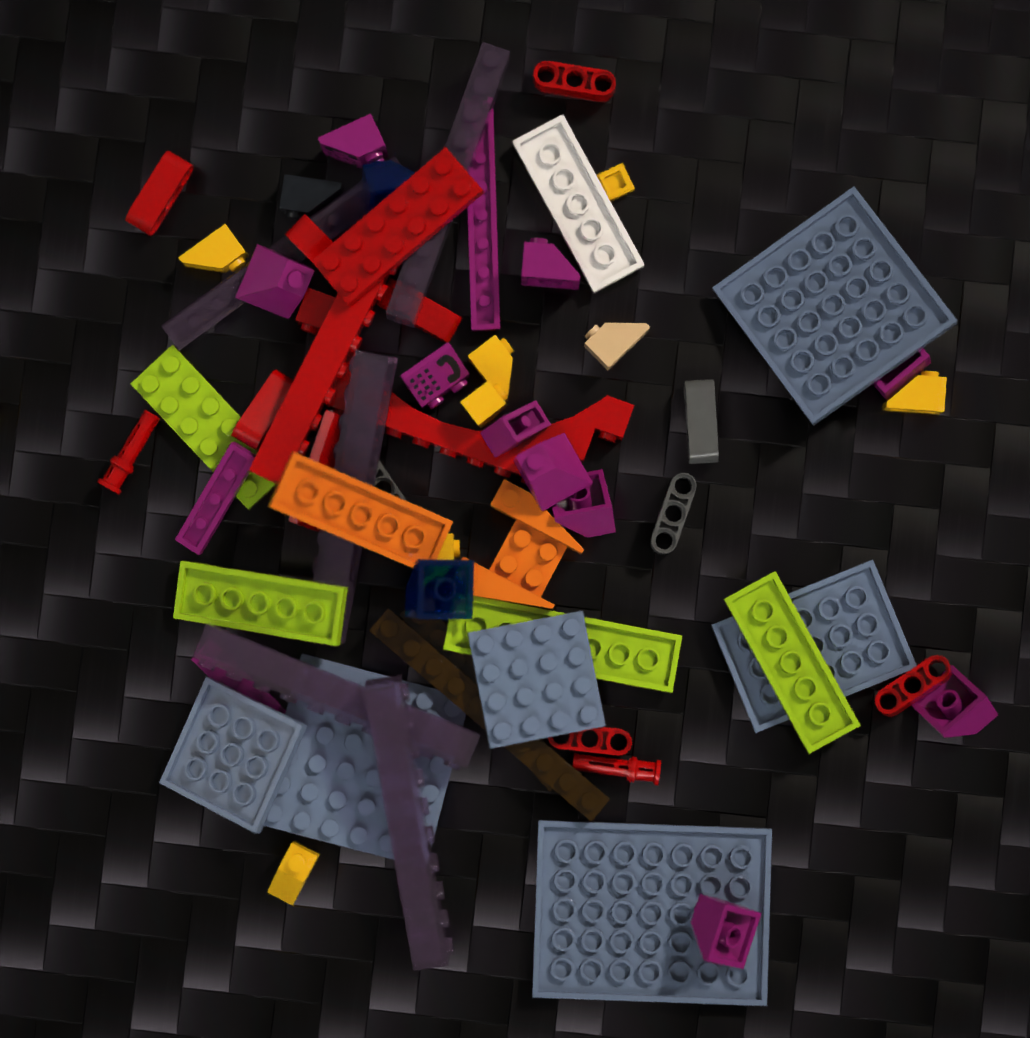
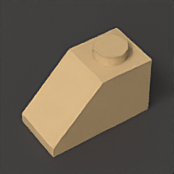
M604 323L601 327L596 324L584 336L587 339L584 347L608 371L649 331L650 326L647 323Z

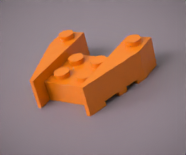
M504 479L491 503V507L515 519L509 534L489 570L462 557L450 583L474 596L553 609L554 604L541 598L567 547L579 554H582L584 549L560 524L555 522L554 517L547 510L543 512L540 510L530 492Z

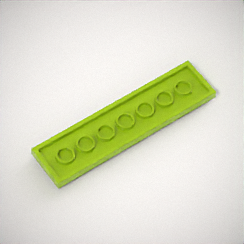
M454 592L443 650L471 655L468 632L567 613ZM584 617L596 679L673 693L682 635Z

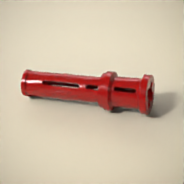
M144 409L117 456L111 457V465L103 478H99L97 483L120 495L122 492L120 488L128 474L134 472V466L132 465L149 439L153 429L160 421L159 417Z
M574 752L572 767L577 771L627 777V780L632 783L635 780L653 782L655 786H658L662 760H656V762L642 761L634 756L632 758L629 757V760Z

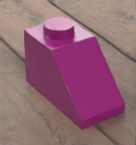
M537 400L499 418L480 432L496 458L548 428L551 423Z

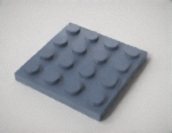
M583 611L467 633L490 749L606 726Z
M206 677L159 783L253 833H260L307 725L211 677Z

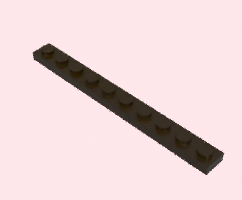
M387 609L369 631L486 731L477 684L390 609ZM541 739L504 746L591 822L609 802L610 799Z

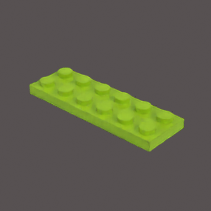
M173 344L130 383L213 473L231 442L235 441L255 455L258 451L231 436L241 418L239 414ZM250 472L236 497L250 510L276 484Z
M180 561L173 618L339 646L341 643L348 587L191 561Z
M776 571L723 599L808 754L861 726Z

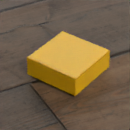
M623 163L596 175L610 202L635 190Z

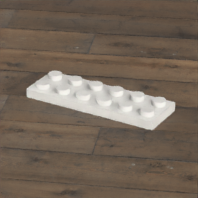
M563 114L512 141L593 293L645 266Z

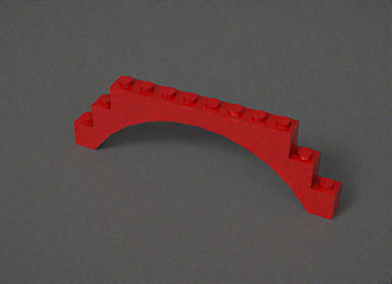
M307 288L295 319L301 325L300 329L317 335L335 297ZM358 352L356 354L350 353L346 363L350 364L348 371L342 380L337 379L333 387L337 392L331 404L327 405L328 408L332 409L331 412H335L345 418L348 415L359 418L358 424L371 429H374L375 425L386 428L385 434L401 439L402 435L413 438V444L427 449L431 444L440 448V454L454 459L457 454L467 457L466 463L479 468H483L484 464L495 468L494 473L506 478H510L511 474L522 477L514 463L515 456L562 433L566 434L578 458L583 463L594 431L600 432V438L615 443L616 438L622 440L635 406L607 395L578 414L551 424L548 428L517 447L495 458L480 434L482 431L444 423L412 408L380 382L364 364ZM522 478L521 483L526 484L524 479Z

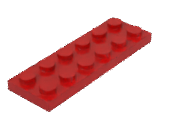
M445 147L314 258L312 262L351 307L485 192Z

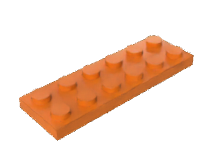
M293 451L268 505L275 510L430 575L453 523V521Z

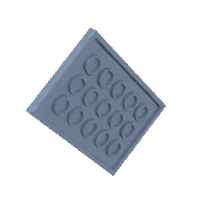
M873 560L788 593L845 697L905 673L917 666ZM733 616L712 624L711 627L754 732H760L789 720Z

